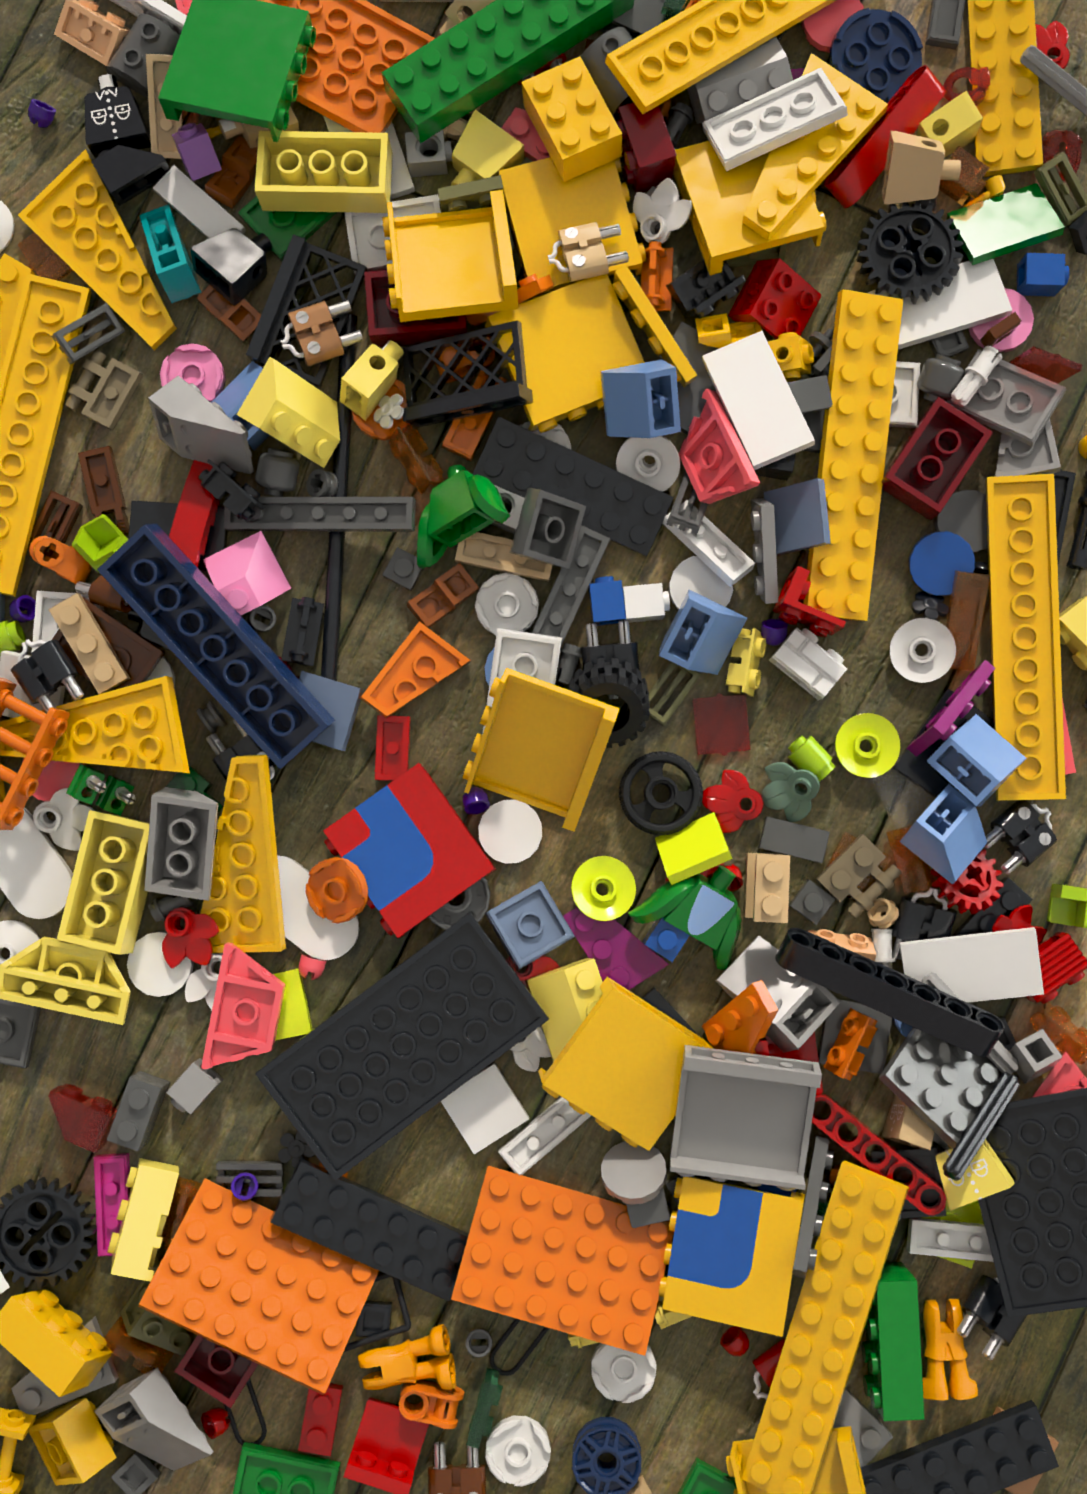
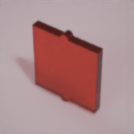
M1034 346L1009 362L1057 384L1080 372L1083 366L1063 358L1059 354H1053Z
M718 693L715 697L692 699L697 755L721 753L722 756H725L728 752L751 750L746 694L722 696V694Z

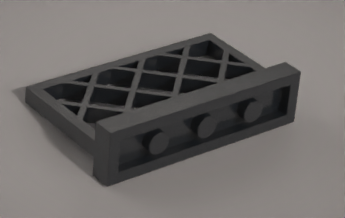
M293 234L247 350V357L258 365L265 366L269 357H272L275 348L282 345L281 340L285 338L284 324L286 319L289 318V312L322 301L326 302L339 295L342 301H349L352 309L365 277L364 272H367V266L309 244L304 238ZM314 254L325 259L328 269L311 276L307 266L311 255ZM330 261L337 263V265L332 267ZM345 268L357 271L353 283L340 287L335 275L336 272ZM306 272L308 278L302 280L304 273ZM332 275L337 290L320 297L314 282ZM311 284L316 299L299 305L296 298L298 289ZM349 291L348 297L345 299L344 293ZM294 301L296 308L291 309V306ZM350 312L332 318L333 323L338 321L336 330L339 336L343 333ZM281 332H282L283 335H284V338L279 339L280 334H281ZM294 333L290 334V339L287 344L292 345L291 341L296 339ZM292 352L293 358L281 363L308 383L321 388L332 359L320 363L321 365L316 377L303 372L300 362L304 358H298ZM296 364L298 370L291 368L289 366Z
M512 321L402 348L404 351L403 365L407 400L403 421L416 427H423L533 403L532 390L527 388L522 324L519 321ZM512 332L513 343L505 353L496 344L503 334ZM481 339L487 345L478 358L475 359L467 351L475 340ZM452 346L457 350V353L447 366L438 358L446 347ZM494 349L503 358L494 371L491 372L483 366V363ZM424 353L429 359L421 371L418 372L414 369L413 355ZM465 356L474 364L463 379L454 370ZM510 362L516 369V381L505 383L499 376ZM437 363L445 371L434 385L426 379V376L434 364ZM479 369H481L490 377L482 388L475 389L470 383ZM452 375L460 382V385L452 395L447 396L441 390ZM424 382L432 390L425 401L417 402L416 391Z

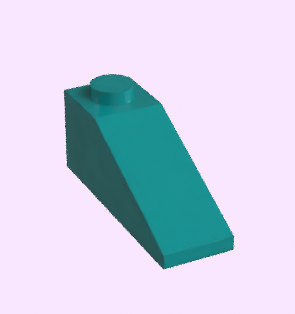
M169 204L139 215L156 274L171 303L188 299L195 294L201 293L196 273L193 270V265Z

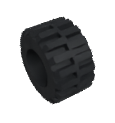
M604 658L597 659V664L593 665L590 661L584 664V671L578 669L574 673V679H571L569 683L570 691L592 699L601 695L611 694L619 696L625 701V704L619 708L606 748H612L614 743H618L619 747L626 745V739L629 738L633 741L638 737L637 731H644L646 728L645 721H648L650 716L649 692L645 678L642 679L641 672L637 668L632 670L631 663L625 661L623 664H619L618 658H611V662H605Z

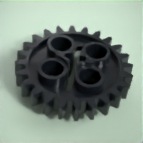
M919 200L915 202L914 207H909L908 202H903L900 209L895 204H890L888 213L880 208L876 218H869L868 228H863L860 235L862 240H859L857 250L862 252L858 253L856 261L864 263L861 266L860 274H870L866 285H871L875 282L878 284L875 294L886 290L888 291L887 297H893L895 294L898 295L899 299H903V302L906 296H910L911 302L914 305L919 295L927 302L932 295V291L939 296L944 289L943 285L950 286L953 280L952 276H956L960 269L957 264H960L963 258V254L959 253L964 243L962 241H955L959 236L960 229L950 230L954 219L951 218L945 221L941 219L945 210L942 209L934 214L932 213L933 203H930L926 209H922ZM912 229H920L925 235H917ZM890 240L895 246L888 247L882 241ZM924 257H932L936 260L937 264H929L925 261ZM901 268L906 271L907 275H898L894 269Z
M45 1177L37 1180L36 1185L32 1179L24 1182L23 1187L18 1184L11 1189L12 1194L6 1193L0 1198L3 1203L0 1204V1262L5 1264L1 1273L4 1275L12 1270L14 1272L13 1283L24 1277L26 1288L34 1280L37 1282L38 1289H42L47 1284V1281L54 1287L60 1282V1277L66 1282L73 1276L72 1271L77 1273L83 1267L81 1261H86L90 1258L91 1254L86 1249L92 1248L96 1241L88 1236L93 1235L97 1231V1227L88 1226V1222L96 1216L95 1214L85 1213L84 1210L91 1203L89 1201L79 1203L81 1191L74 1195L69 1193L71 1183H68L61 1189L59 1188L58 1178L51 1181L49 1186ZM37 1202L46 1206L47 1216L41 1215L37 1211ZM58 1211H62L63 1215L44 1233L43 1237L26 1254H22V1248L40 1232L41 1227L47 1224ZM60 1225L66 1226L70 1230L71 1238H65L61 1235ZM14 1227H19L23 1231L24 1240L18 1239L14 1235ZM37 1250H42L46 1253L47 1262L39 1260Z

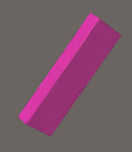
M129 1153L103 1154L93 1157L98 1257L113 1255L107 1253L112 1232L119 1233L122 1221L116 1220L122 1199L128 1200L131 1187H126L130 1171Z

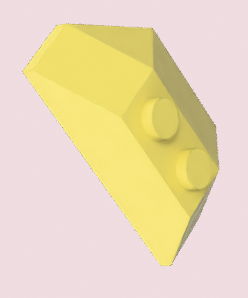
M44 936L0 964V999L110 1023L125 1024L131 991L110 952Z

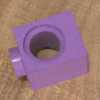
M196 123L185 124L178 129L177 133L172 134L184 167L192 181L222 170L208 132L201 123L197 125Z

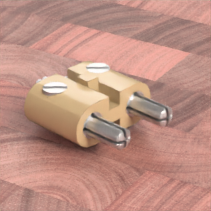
M597 222L558 230L559 241L553 245L552 254L548 255L549 264H555L558 270L564 273L567 272L570 282L609 274V266L629 261L627 251L606 255L604 245L601 242V239L621 235L620 225L615 224L599 228ZM559 246H561L566 268L558 260L554 259Z

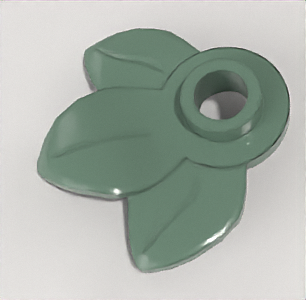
M776 762L766 766L765 772L771 782L765 786L760 794L763 798L764 806L774 810L784 809L785 816L789 822H797L806 817L812 808L811 800L816 797L820 789L817 775L804 769L795 770L784 762ZM798 783L806 785L807 790L799 787Z

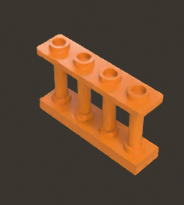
M1 677L0 718L5 708H8L40 725L32 743L0 727V742L26 755L18 773L0 764V779L11 785L4 801H0V830H13L23 818V809L29 797L38 788V778L43 768L50 763L53 757L52 750L58 738L67 729V720L70 713L63 709L52 707L49 708L47 714L14 697L13 691L17 684Z

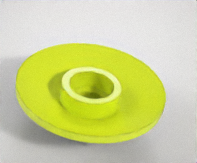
M863 713L851 717L840 727L835 739V751L839 762L848 772L858 777L872 778L886 773L894 766L900 753V738L895 727L886 718L873 713ZM866 740L870 743V750L868 752H863L860 749L861 741Z
M597 856L585 861L576 870L572 879L571 892L576 906L584 915L598 921H610L621 917L630 909L636 895V883L632 872L623 862L609 856ZM597 885H605L607 887V894L604 896L599 895L596 891Z

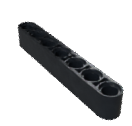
M790 928L787 931L775 956L776 962L787 971L980 1057L989 1056L1005 1028L1004 1023L990 1012L800 928Z

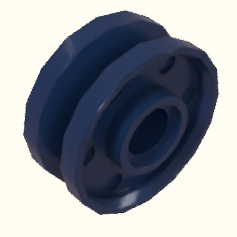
M599 1417L588 1421L578 1431L573 1442L572 1470L577 1483L586 1493L627 1494L638 1481L641 1473V1446L636 1433L627 1423L617 1418ZM603 1453H611L615 1458L611 1462H603L598 1457Z

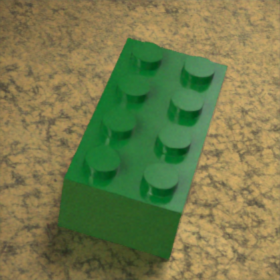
M885 1262L864 1328L866 1329V1341H862L861 1344L863 1361L868 1363V1375L863 1376L864 1392L866 1396L871 1398L872 1408L877 1409L883 1421L925 1420L917 1280L902 1262Z

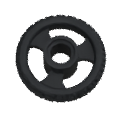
M656 751L637 758L628 766L620 782L619 800L625 816L635 827L653 835H669L684 829L695 819L702 805L703 787L699 774L690 762L671 752ZM668 763L679 768L688 778L691 789L678 791L675 782L663 776L664 764ZM643 770L648 774L650 781L644 789L645 800L640 804L634 805L630 798L631 784L636 774ZM657 784H663L669 789V798L663 803L657 802L652 796V790ZM676 804L685 812L679 819L671 823L655 824L650 822L651 814L655 809H667Z

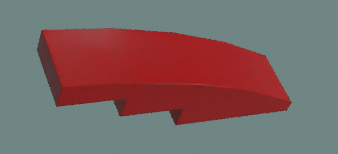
M194 460L178 503L169 537L198 568L200 555L204 556L210 526H214L220 500L201 486L202 481L198 479L202 471L205 469L210 471L213 467L208 463Z

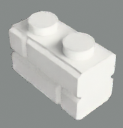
M795 628L771 656L769 661L819 701L827 695L847 668L842 664L844 659L837 652L830 648L825 651L817 644L819 639L815 634L806 628L802 631Z

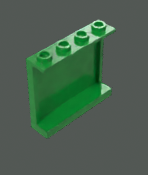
M192 0L158 97L166 119L179 121L184 110L270 129L273 142H278L282 130H286L289 123L291 102H295L297 99L298 80L300 74H305L309 47L312 48L316 40V28L312 26L309 11L258 0Z

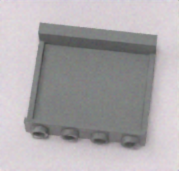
M684 1045L670 1153V1172H676L683 1177L707 1176L719 1182L728 1180L743 1181L750 1186L773 1185L785 1191L805 1190L804 1172L816 1090L820 1088L822 1078L819 1062Z

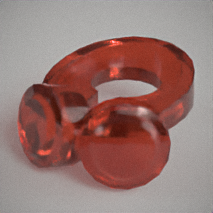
M963 67L952 72L943 85L946 89L944 97L947 101L950 102L960 95L954 93L952 88L958 79L966 77L971 85L978 86L972 91L965 90L975 106H978L984 100L986 91L989 90L990 70L988 67L980 68V70L974 67Z
M1052 130L1042 137V145H1044L1043 164L1053 159L1059 151V143L1064 141L1066 143L1065 154L1068 156L1069 162L1076 173L1082 158V138L1071 130H1065L1064 132L1063 130ZM1058 172L1062 181H1066L1062 173Z

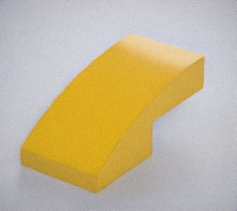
M727 313L702 317L700 319L695 318L699 343L715 348H722L762 331L761 326L756 322L729 324Z

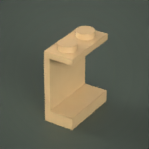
M746 853L743 917L753 918L754 922L788 923L790 855Z

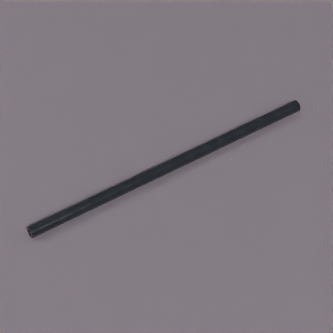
M349 315L341 336L357 331L356 315ZM356 344L344 347V355L339 356L337 408L340 442L334 450L333 474L338 479V490L334 497H347L352 410L340 402L341 378L355 363ZM329 532L321 677L337 681L345 532Z

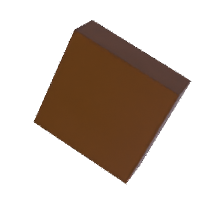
M1016 312L1012 313L990 328L980 339L984 347H993L1012 334L1021 324L1022 320Z

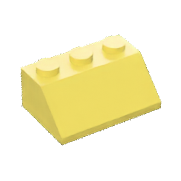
M269 357L236 415L305 458L325 468L340 442L337 402L275 359Z
M584 958L526 980L529 992L549 1017V1020L542 1024L541 1028L553 1062L603 995L600 989V985L603 982L594 958Z

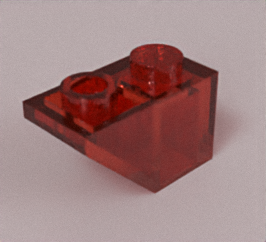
M64 1084V1086L60 1085L52 1089L48 1097L64 1139L93 1153L105 1147L118 1110L112 1107L113 1103L102 1097L96 1096L93 1099L82 1094L83 1090L80 1087L72 1084Z

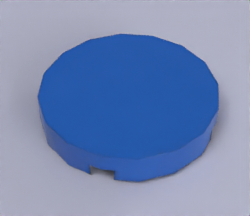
M949 531L933 532L923 536L913 546L909 556V571L913 582L923 591L936 596L950 595L961 590L970 581L975 569V556L970 544L960 535Z

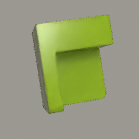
M102 514L80 527L72 546L99 573L97 569L129 539L105 514Z
M1052 884L1047 921L1087 928V888Z

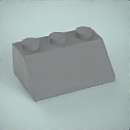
M775 36L687 88L696 123H703L793 81L788 57Z
M165 787L152 794L144 891L210 900L218 814L217 802L197 791Z

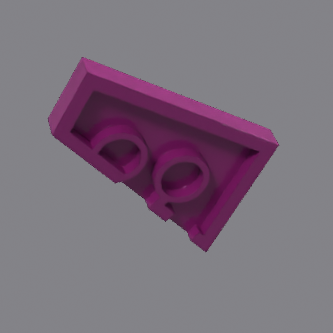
M984 660L971 671L946 701L948 707L944 706L925 726L927 730L917 739H914L906 749L917 757L939 738L945 741L957 728L953 723L956 718L960 717L962 719L974 706V703L970 701L976 694L979 697L989 687L991 681L987 678L994 671L995 667L987 660Z
M578 907L563 915L588 958L595 959L603 981L608 976L630 990L669 965L668 962L644 945L641 940L615 919L610 921L594 920L584 915Z

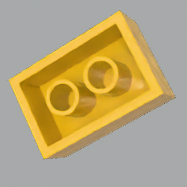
M580 56L521 82L524 108L563 182L622 157V132Z
M47 1289L11 1296L0 1311V1344L58 1397L89 1386L113 1353L106 1346L107 1341L96 1332H90L82 1325V1318L75 1312L64 1309L58 1303L59 1298Z

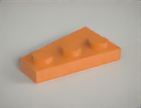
M419 621L360 699L387 718L468 664L471 660Z
M760 980L749 985L704 1023L702 1028L714 1049L756 1054L754 1049L759 1039L765 1037L778 1012V1008L765 984Z

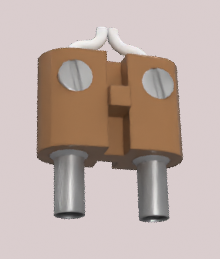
M346 300L331 306H327L326 302L322 301L289 312L290 324L285 327V338L281 340L283 349H289L294 356L304 358L307 367L344 355V347L362 342L363 337L360 330L339 336L333 324V317L352 311L349 301ZM291 328L298 340L302 353H298L292 345L286 344L290 339L289 330Z

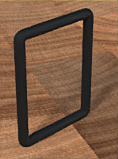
M383 1272L379 1273L375 1282L392 1276ZM392 1277L405 1325L348 1343L344 1352L407 1332L411 1328V1320L399 1279Z

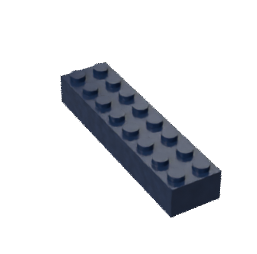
M157 523L143 525L97 569L279 769L289 763L335 721L330 713Z

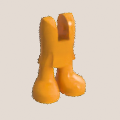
M935 1299L925 1300L923 1323L926 1338L924 1356L927 1357L926 1377H922L923 1398L944 1401L949 1399L948 1394L956 1400H968L978 1396L976 1381L971 1379L968 1374L966 1364L968 1354L964 1346V1337L957 1333V1328L964 1319L959 1299H947L946 1321H940L937 1301ZM944 1361H950L948 1385L945 1377Z
M444 1324L437 1325L431 1328L429 1335L413 1341L407 1339L398 1345L372 1348L359 1354L357 1357L360 1368L381 1366V1371L372 1372L362 1378L364 1389L381 1390L403 1383L416 1384L417 1380L428 1378L436 1379L441 1389H455V1361L453 1353H450L451 1342L446 1326ZM432 1354L438 1356L422 1362L417 1360L418 1356Z

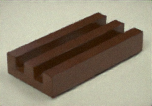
M51 490L33 526L27 550H29L33 539L41 536L57 501H60L61 504L51 520L45 536L54 538L68 507L71 506L55 537L56 540L64 544L83 505ZM42 546L40 548V552L44 554V557H51L53 555V551L49 550L47 552L49 546Z

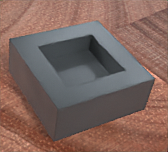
M397 547L382 575L384 578L412 592L424 568L418 567L416 556Z
M807 879L789 903V906L814 925H817L835 901V898Z
M135 1451L114 1471L111 1478L126 1494H142L159 1477L161 1472L146 1456Z

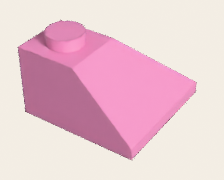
M262 531L203 559L214 587L240 615L267 603L291 589Z

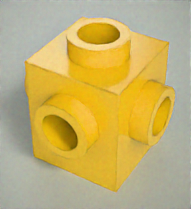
M789 332L778 335L777 340L767 341L787 382L798 381L801 379V375L811 374L810 363L814 362V351L812 345L807 340L797 335V333Z

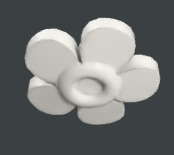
M397 393L392 395L391 398L384 396L379 402V407L381 408L377 409L374 413V421L380 423V426L384 429L391 428L394 421L393 418L399 420L404 414V408L400 406L403 402V397Z

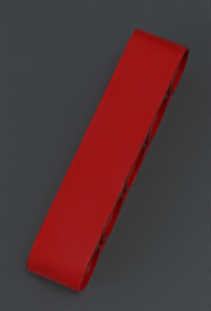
M927 65L921 66L907 78L887 103L886 113L825 179L824 186L843 208L846 209L854 205L885 169L890 132L898 131L913 135L918 129L919 123L931 113L945 95L946 89Z
M826 1094L816 1095L815 1102H827L830 1105L831 1114L824 1119L818 1118L813 1114L812 1123L872 1172L894 1180L893 1172L897 1167L909 1168L912 1172V1178L908 1183L904 1184L909 1186L906 1200L927 1215H936L944 1210L946 1196L939 1183L832 1097ZM849 1122L857 1127L858 1134L854 1139L845 1140L840 1136L838 1130L843 1123ZM873 1144L880 1145L885 1151L884 1158L878 1162L869 1160L865 1154L867 1147ZM926 1189L936 1190L940 1194L938 1203L933 1206L923 1204L920 1200L922 1192Z

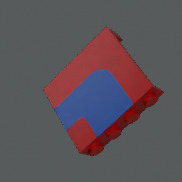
M417 763L323 830L328 837L324 840V843L334 856L339 854L341 858L348 859L357 865L364 874L368 885V901L366 904L371 909L375 907L378 909L383 917L379 920L388 935L392 936L395 934L397 938L405 936L406 932L483 877H487L497 870L421 763Z

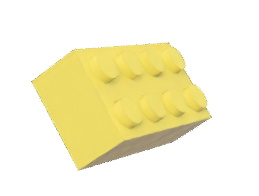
M259 131L255 193L262 210L388 213L387 202H390L393 159L388 133L282 131L279 141L273 142L270 131Z
M89 810L57 940L118 955L133 953L148 891H144L149 836L148 822Z

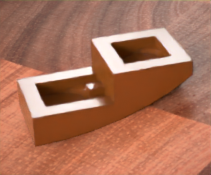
M239 136L222 155V170L217 171L206 183L205 193L233 209L256 176L258 147L250 148L247 141Z
M211 285L197 297V301L243 343L256 330L261 314L244 298L237 305L233 306Z
M458 563L434 580L430 587L408 601L406 606L418 621L430 628L472 596L479 587L461 563Z

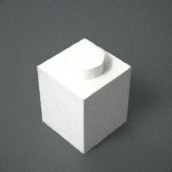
M662 583L623 587L626 620L629 623L663 620L665 611L670 610L669 592H663Z

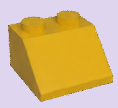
M87 1398L72 1400L35 1420V1423L29 1430L56 1486L84 1483L117 1458L112 1449L114 1447L113 1440L106 1431H103L98 1421L99 1417L94 1411L97 1408Z

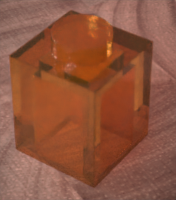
M958 146L948 160H961L959 180H940L939 190L963 206L969 196L976 199L987 184L983 177L989 170V167Z

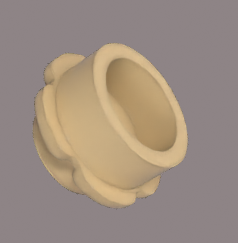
M878 898L873 902L874 906L867 912L869 922L873 927L878 926L879 929H887L898 919L899 909L895 907L896 904L892 900Z

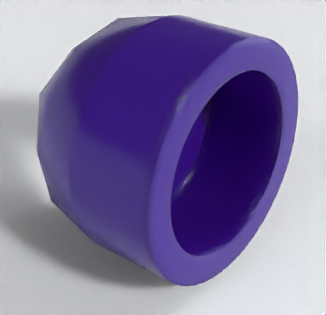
M31 99L28 108L30 122L33 124L38 122V127L40 128L48 127L54 120L56 109L45 102Z
M22 595L14 599L9 605L10 616L19 623L33 620L35 617L36 601L28 595ZM27 610V614L21 613V611Z
M777 619L765 620L762 622L761 636L766 639L768 645H780L786 638L788 624Z
M471 787L469 794L465 793L463 795V806L467 814H480L490 807L488 796L482 788Z
M247 1172L238 1174L231 1184L233 1195L242 1201L254 1198L259 1189L256 1177ZM245 1179H250L247 1196H243L241 1194Z

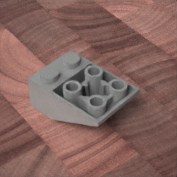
M177 376L148 397L159 439L179 456L208 463L207 461L210 459L218 465L223 461L235 471L247 474L254 472L251 460L252 452L249 449L246 428L239 421H233L225 415L219 404L208 401L193 383L188 384L180 376Z
M757 936L715 981L734 999L749 985L762 980L778 1008V1012L766 1035L783 1053L797 1050L840 1002L827 988L782 968L775 960L778 949L760 936Z
M158 1368L122 1385L94 1410L114 1440L173 1471L208 1457L214 1452L207 1443L205 1434L197 1428L189 1416L187 1407L179 1401L171 1389L168 1379L161 1374Z

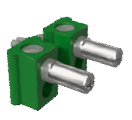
M80 763L66 794L92 805L97 793H101L95 805L121 816L126 804L131 805L134 803L130 799L136 800L135 795L132 794L134 786L131 783L109 775L107 781H104L106 775L103 772ZM85 787H87V788H86V791H85L84 793H81L82 790H83Z

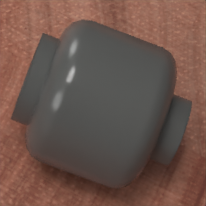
M936 354L935 358H928L917 381L919 390L925 392L923 398L932 402L938 397L950 400L952 398L951 393L965 375L963 368L959 367L961 361L940 354Z
M269 448L268 452L260 454L255 481L258 485L265 487V494L283 497L284 491L290 492L296 488L300 463L297 459L293 458V452Z

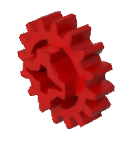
M985 849L978 853L954 884H951L934 869L931 870L930 874L938 878L931 883L932 887H940L941 892L937 897L939 899L946 897L949 909L956 904L958 905L959 913L963 914L969 909L973 915L980 910L985 911L993 905L994 901L1000 898L1001 895L997 891L1003 887V883L996 880V878L1002 874V871L993 869L992 866L996 863L995 858L987 860L985 858L987 853Z

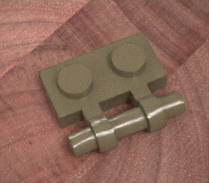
M94 350L91 358L84 361L81 367L84 370L77 383L71 384L68 390L70 395L64 405L76 412L81 401L85 402L86 405L81 414L113 431L143 375L114 358H111L106 368L102 367L107 356L98 350ZM95 376L99 377L100 380L92 393L88 392Z
M860 834L816 880L839 903L850 895L855 902L847 911L856 919L864 910L868 912L874 906L873 902L885 890L889 891L895 885L894 881L902 872L894 864L885 872L881 871L878 865L886 856L864 834ZM870 875L875 882L862 893L857 886Z

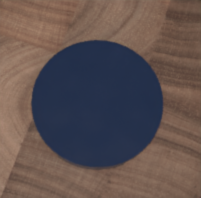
M866 8L851 15L836 32L830 48V66L888 103L907 78L922 66L921 49L923 46L916 29L904 16L893 10L888 12Z

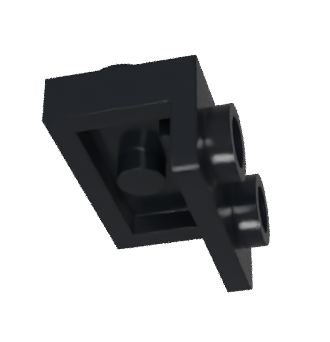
M703 259L668 283L666 287L685 319L697 315L700 319L715 309L714 302L720 298L724 302L739 293L740 291L737 286L746 281L744 275L735 277L726 260L723 261L721 273L709 275Z

